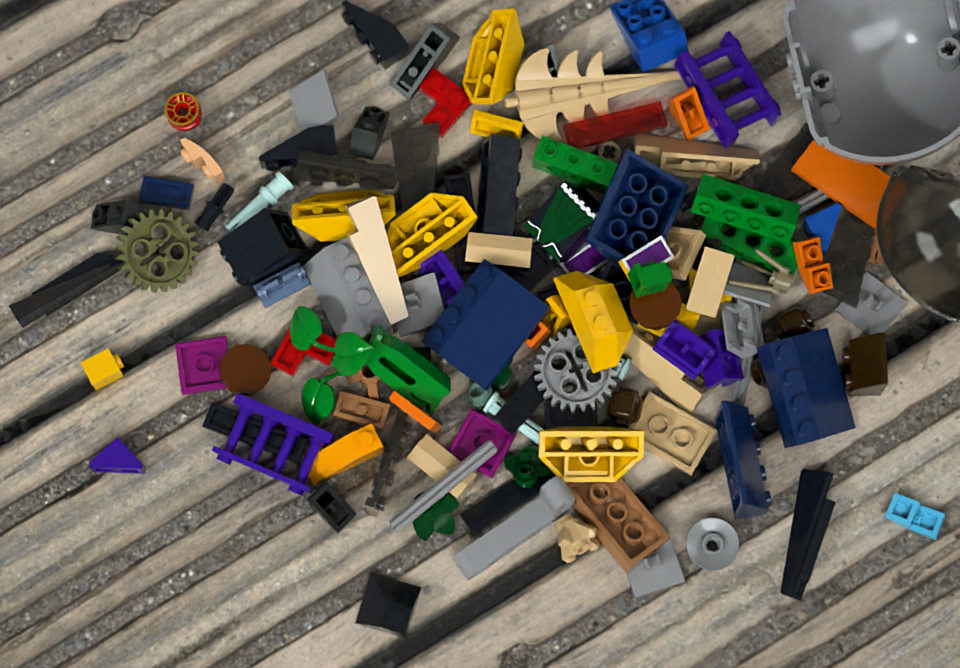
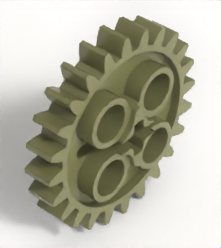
M152 209L147 210L146 217L142 212L137 213L138 221L134 218H129L128 221L131 227H121L126 233L125 236H117V239L122 241V245L115 246V249L122 253L115 257L116 260H123L119 270L127 269L128 272L124 278L134 277L132 285L137 286L142 283L141 290L146 291L149 286L152 293H157L159 287L162 292H167L168 285L172 289H176V281L185 283L183 275L193 274L188 267L197 266V263L191 260L192 256L199 255L198 252L192 251V247L198 245V242H191L190 239L195 235V232L187 233L186 230L190 224L185 223L181 225L182 216L172 219V211H168L165 216L163 209H157L156 214H154ZM156 226L161 227L163 230V236L159 240L154 236V228ZM171 235L174 236V239L170 243L166 244L161 249H159L158 252L160 255L150 257L149 260L146 261L144 266H140V263L144 259L148 258L156 251V249L154 248L155 246H162L164 243H166V241L170 238ZM138 242L144 247L142 256H138L134 250ZM174 245L179 249L177 259H173L170 255V249ZM154 262H157L161 269L157 276L151 272V266Z

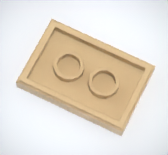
M650 391L643 402L639 422L630 423L627 428L643 430L645 450L692 476L717 433V429Z

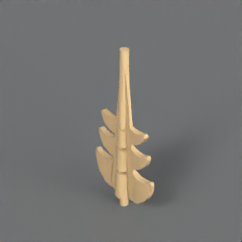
M544 48L531 54L523 61L516 74L515 97L504 98L505 108L517 107L521 122L524 123V127L533 136L541 139L543 135L562 142L563 139L559 135L556 126L557 113L562 112L567 122L576 129L588 132L590 128L584 118L585 105L590 104L596 116L605 122L611 123L612 118L608 110L609 98L664 82L682 80L677 70L660 73L604 75L602 69L603 53L601 51L592 56L587 64L585 76H581L577 69V50H573L564 57L558 67L557 76L552 77L547 66L549 49Z

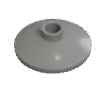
M706 518L697 522L690 529L686 539V549L690 559L700 568L710 571L721 570L729 566L736 558L739 551V538L734 528L726 521L718 518ZM713 541L716 543L717 548L709 550L707 543Z

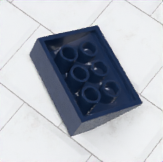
M628 148L624 149L585 241L607 260L610 258L620 261L661 235L666 240L689 185Z
M484 259L421 342L487 391L550 307L502 270Z
M828 328L756 347L784 448L802 445L856 428Z
M728 400L721 401L714 419L735 520L764 515L769 510L768 506H772L769 490L765 491L763 481H766L764 465H759L758 455H761L759 440H754L752 430H756L754 415H749L748 407Z

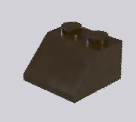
M885 332L850 339L846 348L842 350L843 363H847L848 373H844L845 389H849V396H880L888 385Z

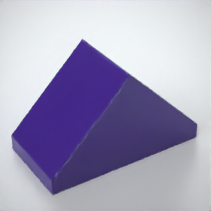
M118 437L89 462V468L93 472L145 474L146 472L143 464Z

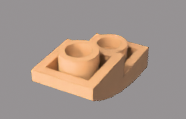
M186 138L180 140L183 147L180 153L187 164L192 162L195 169L201 166L208 179L213 177L216 184L226 180L219 165L204 149Z

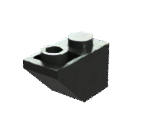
M365 106L353 127L349 154L370 160L375 158L380 148L389 112L383 111L379 107Z
M127 200L96 204L92 213L91 229L125 235L126 233L121 227H131L128 219L134 218L138 221L137 213L142 212L146 217V212L149 209Z

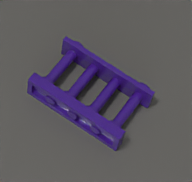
M730 31L725 33L719 43L721 47L697 58L692 57L687 50L680 53L674 63V67L687 88L692 86L696 88L706 119L724 148L734 144L740 135V129L763 118H766L769 125L773 126L782 115L779 104L772 99L742 51L739 40L734 38ZM727 55L733 68L710 79L705 78L700 67ZM740 76L746 89L723 100L718 99L713 88ZM753 97L760 109L736 121L731 120L726 113V109Z
M237 393L233 403L239 406L238 411L240 413L224 449L213 446L212 451L218 454L216 459L231 465L232 461H235L290 485L288 490L301 496L304 492L311 494L313 489L304 485L320 448H324L325 444L331 445L336 436L331 432ZM253 413L263 417L261 420L263 425L246 460L234 455L233 452L249 416L252 417ZM277 423L287 427L285 430L287 434L271 470L258 465L257 462L272 428L276 427ZM302 433L311 437L309 440L311 444L295 480L281 475V472L296 438L300 437Z

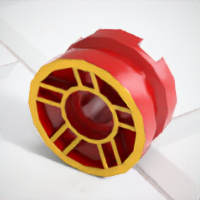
M179 92L173 94L166 101L164 107L165 116L176 130L190 131L201 122L202 110L193 95ZM184 108V110H187V114L180 115V109Z

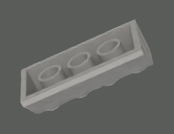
M348 237L323 248L303 265L337 338L344 332H354L363 338L376 324L382 326L383 331L393 335L392 325Z

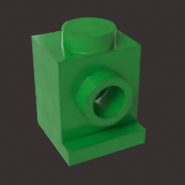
M651 261L640 266V263L634 264L627 274L636 298L664 291L672 281V271L665 262L655 264L654 261Z

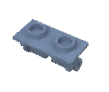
M298 262L253 287L263 306L267 308L311 284L306 277L303 267Z

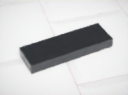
M535 370L493 418L511 435L518 431L544 401L543 395L547 390L539 391L537 386L543 381H535L534 377L541 372Z

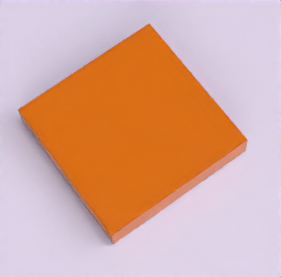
M394 391L389 397L391 402L430 431L438 433L443 427L398 392Z

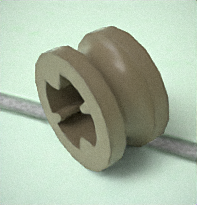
M611 141L602 143L598 149V156L606 159L604 157L605 150L609 149V152L613 150V159H609L608 156L607 160L618 163L621 155L619 146Z

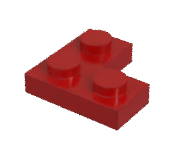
M436 68L419 86L421 92L437 103L422 120L423 124L443 138L472 105L470 98L462 88Z
M289 329L270 364L276 369L294 377L306 355L329 367L336 354L315 347L313 344L308 350L297 349L291 341ZM324 333L316 339L319 343L335 348L337 341Z

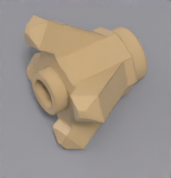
M571 514L563 516L557 521L555 526L558 533V546H561L563 561L571 563L576 559V555L583 554L588 549L590 551L598 550L600 541L595 537L597 528L580 522L578 518Z

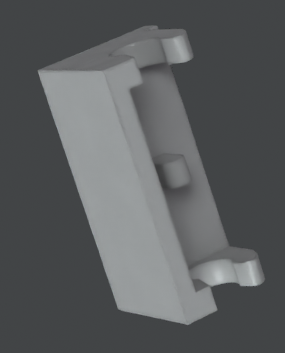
M737 298L738 306H734L729 302L720 305L726 348L733 354L745 359L758 353L756 347L764 345L758 304Z

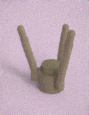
M756 249L755 252L776 269H773L771 272L746 260H742L741 264L768 276V283L772 286L732 279L728 280L730 285L768 291L779 295L780 291L787 293L794 274L789 273V268L782 266L760 249Z

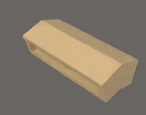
M468 232L465 261L481 263L486 259L492 264L530 268L533 239Z
M705 246L686 309L710 317H716L735 255Z
M428 434L417 443L407 456L409 460L436 482L461 463V461ZM472 472L449 492L456 498H461L475 481L477 474Z

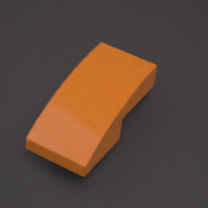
M813 236L793 242L799 271L809 294L833 288L830 263L823 261L820 237Z

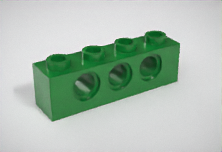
M543 135L533 157V168L604 195L618 165L615 162Z
M702 174L691 212L790 243L797 226L801 205Z
M705 218L701 231L706 235L705 239H720L722 241L720 251L735 255L734 258L746 260L772 272L776 268L755 252L756 249H760L782 266L789 268V273L795 274L798 264L793 242L798 240L791 238L790 243L718 220ZM730 228L735 235L727 237L723 235L721 230ZM747 238H754L757 240L758 245L751 247L747 245L745 240ZM778 248L782 255L778 257L773 256L769 249Z

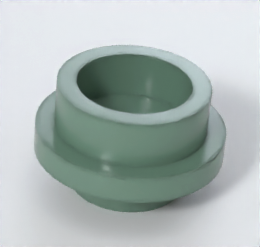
M473 383L468 389L469 401L476 407L487 404L493 395L491 386L486 391L477 383Z

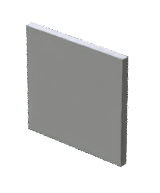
M326 70L320 71L289 91L300 132L309 127L324 126L339 117Z
M733 262L723 294L733 296L735 300L739 298L770 307L772 292L728 284V280L732 279L772 286L768 283L769 277L745 265Z
M866 271L835 311L863 333L871 335L885 332L908 302Z
M435 272L400 284L408 311V317L396 322L400 337L432 327L444 312L445 307Z
M671 538L652 555L643 559L641 564L627 573L635 598L685 582Z

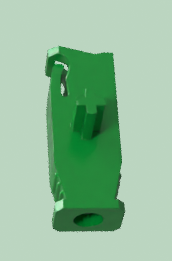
M376 324L362 338L375 347L373 354L366 362L371 371L411 403L421 407L426 406L427 413H434L443 397L451 392L449 376L411 348L407 342L383 331V327L379 324Z

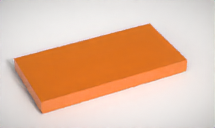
M815 140L811 142L791 169L792 172L874 229L877 228L906 188L876 166L841 158L825 150L824 146L819 147Z

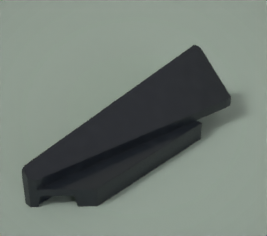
M96 253L33 292L32 296L9 305V308L19 324L24 328L43 315H46V317L120 272L119 267L123 264V260H116L115 257L117 256Z
M803 469L800 473L780 591L782 595L801 601L806 584L811 577L836 503L835 501L825 499L834 475L830 472Z

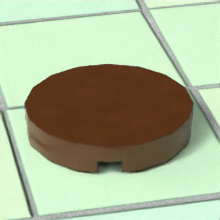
M670 283L664 291L636 298L633 290L630 296L629 309L631 316L640 323L639 325L647 329L659 330L667 328L677 319L682 302L680 293Z
M249 344L236 345L230 348L222 357L219 365V376L222 383L232 393H239L244 396H251L261 391L269 382L271 375V365L266 354L258 347Z

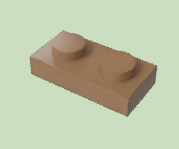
M340 391L333 417L362 426L372 423L375 429L384 431L391 405Z

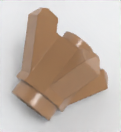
M367 364L356 374L346 376L347 384L361 383L368 389L369 399H379L378 387L383 381L371 371Z

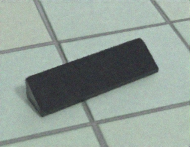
M552 472L547 476L539 477L537 483L529 488L521 487L513 480L461 513L460 516L475 537L539 496L540 488L546 482L556 477V475Z

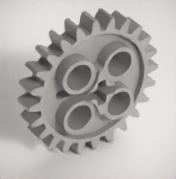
M568 329L567 337L558 332V341L549 338L550 347L541 346L545 355L536 356L537 360L542 364L534 365V370L541 372L534 376L535 381H543L537 386L538 390H547L543 395L544 400L552 397V407L561 403V411L563 412L567 406H570L572 414L575 413L576 407H580L582 413H585L587 405L595 410L596 401L605 404L603 395L612 396V392L608 387H617V383L611 379L619 377V372L612 370L616 367L597 372L601 375L600 380L594 383L587 380V376L592 370L587 358L579 359L576 356L577 351L583 349L577 335H573L571 329ZM566 351H570L577 369H581L582 380L588 388L586 392L583 391L576 373H572V365L565 354ZM556 360L566 362V366L562 370H555L552 364ZM567 383H574L577 386V390L574 393H566L563 387Z

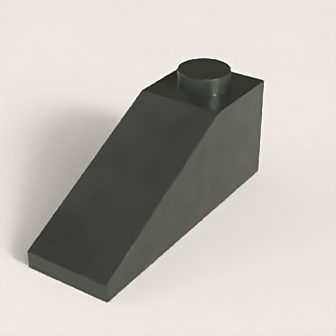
M431 23L390 85L407 99L411 100L418 92L419 86L447 58L460 37L442 23Z

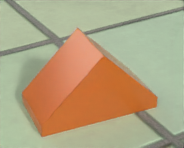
M694 86L671 97L669 111L687 140H691L710 130Z

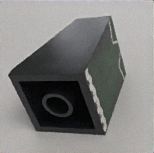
M564 181L528 220L524 227L529 231L528 237L532 238L534 243L537 245L541 244L546 249L544 253L550 260L555 263L557 261L566 263L588 245L585 238L600 203L583 186Z

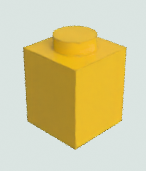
M109 348L81 362L96 391L124 377L120 370L124 365L118 353L112 355Z

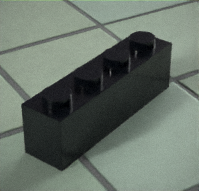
M490 134L483 140L477 207L478 219L476 220L475 233L513 236L516 232L517 223L514 221V214L519 203V199L516 196V188L520 183L518 163L522 158L520 139Z

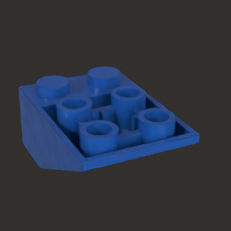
M622 0L609 6L633 58L643 72L674 60L680 53L688 50L685 31L664 0Z

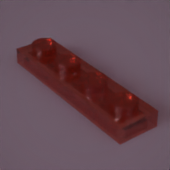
M659 101L564 124L563 129L568 145L580 149L663 129L668 124L662 103Z

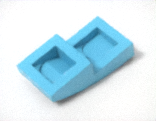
M894 493L885 515L886 519L933 540L937 539L946 517L944 513L922 506L920 502Z

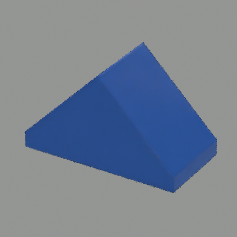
M838 203L806 217L802 224L808 238L813 236L820 237L823 257L827 251L842 207Z

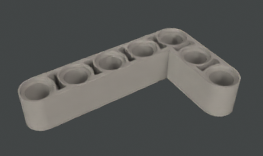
M560 475L552 478L540 488L538 498L465 547L452 559L467 580L474 578L568 513L574 507L575 496Z

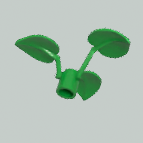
M299 306L294 311L290 324V338L293 345L299 350H308L313 344L315 347L336 354L333 357V366L337 369V372L323 377L321 381L316 377H311L304 385L302 391L304 411L313 424L319 425L322 420L329 416L335 404L334 390L326 382L338 376H352L356 374L369 360L375 347L364 341L354 332L342 333L335 343V348L319 343L316 340L322 334V324L319 317L308 307Z

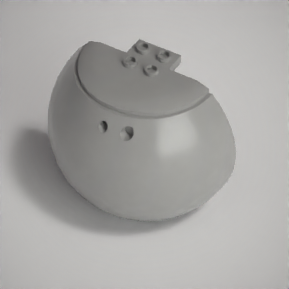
M789 0V5L784 6L783 23L791 52L786 54L791 76L796 75L795 78H792L797 101H803L810 133L819 147L824 146L825 150L853 162L869 165H897L927 157L941 150L960 136V0Z

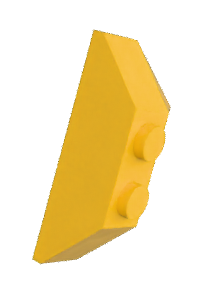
M515 9L493 10L489 15L490 18L482 24L472 39L462 85L471 103L474 105L496 104L514 91L516 74L519 70L525 45Z
M369 189L316 194L304 199L300 203L292 204V224L320 242L342 240L347 237L346 232L355 228L345 204L375 196L385 226L396 216L394 195H386Z
M430 193L390 223L387 238L398 278L420 269L422 262L440 250L445 252L465 237L478 219V216L465 197Z
M580 271L555 277L553 280L593 374L616 367L633 333V329L614 284Z
M556 427L539 431L538 457L556 476L560 475L564 482H615L636 462H639L644 455L643 430L619 427Z

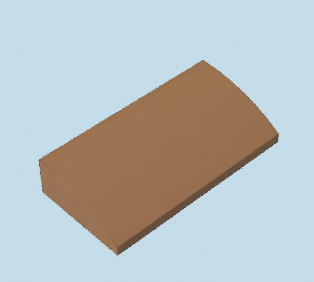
M621 477L615 482H568L566 484L575 496L573 510L585 524L597 528L595 536L626 574L641 564L643 559L648 558L671 538ZM600 487L605 490L606 497L603 499L600 496Z

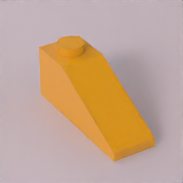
M371 423L344 436L318 452L308 475L313 486L384 453L383 445L373 424Z

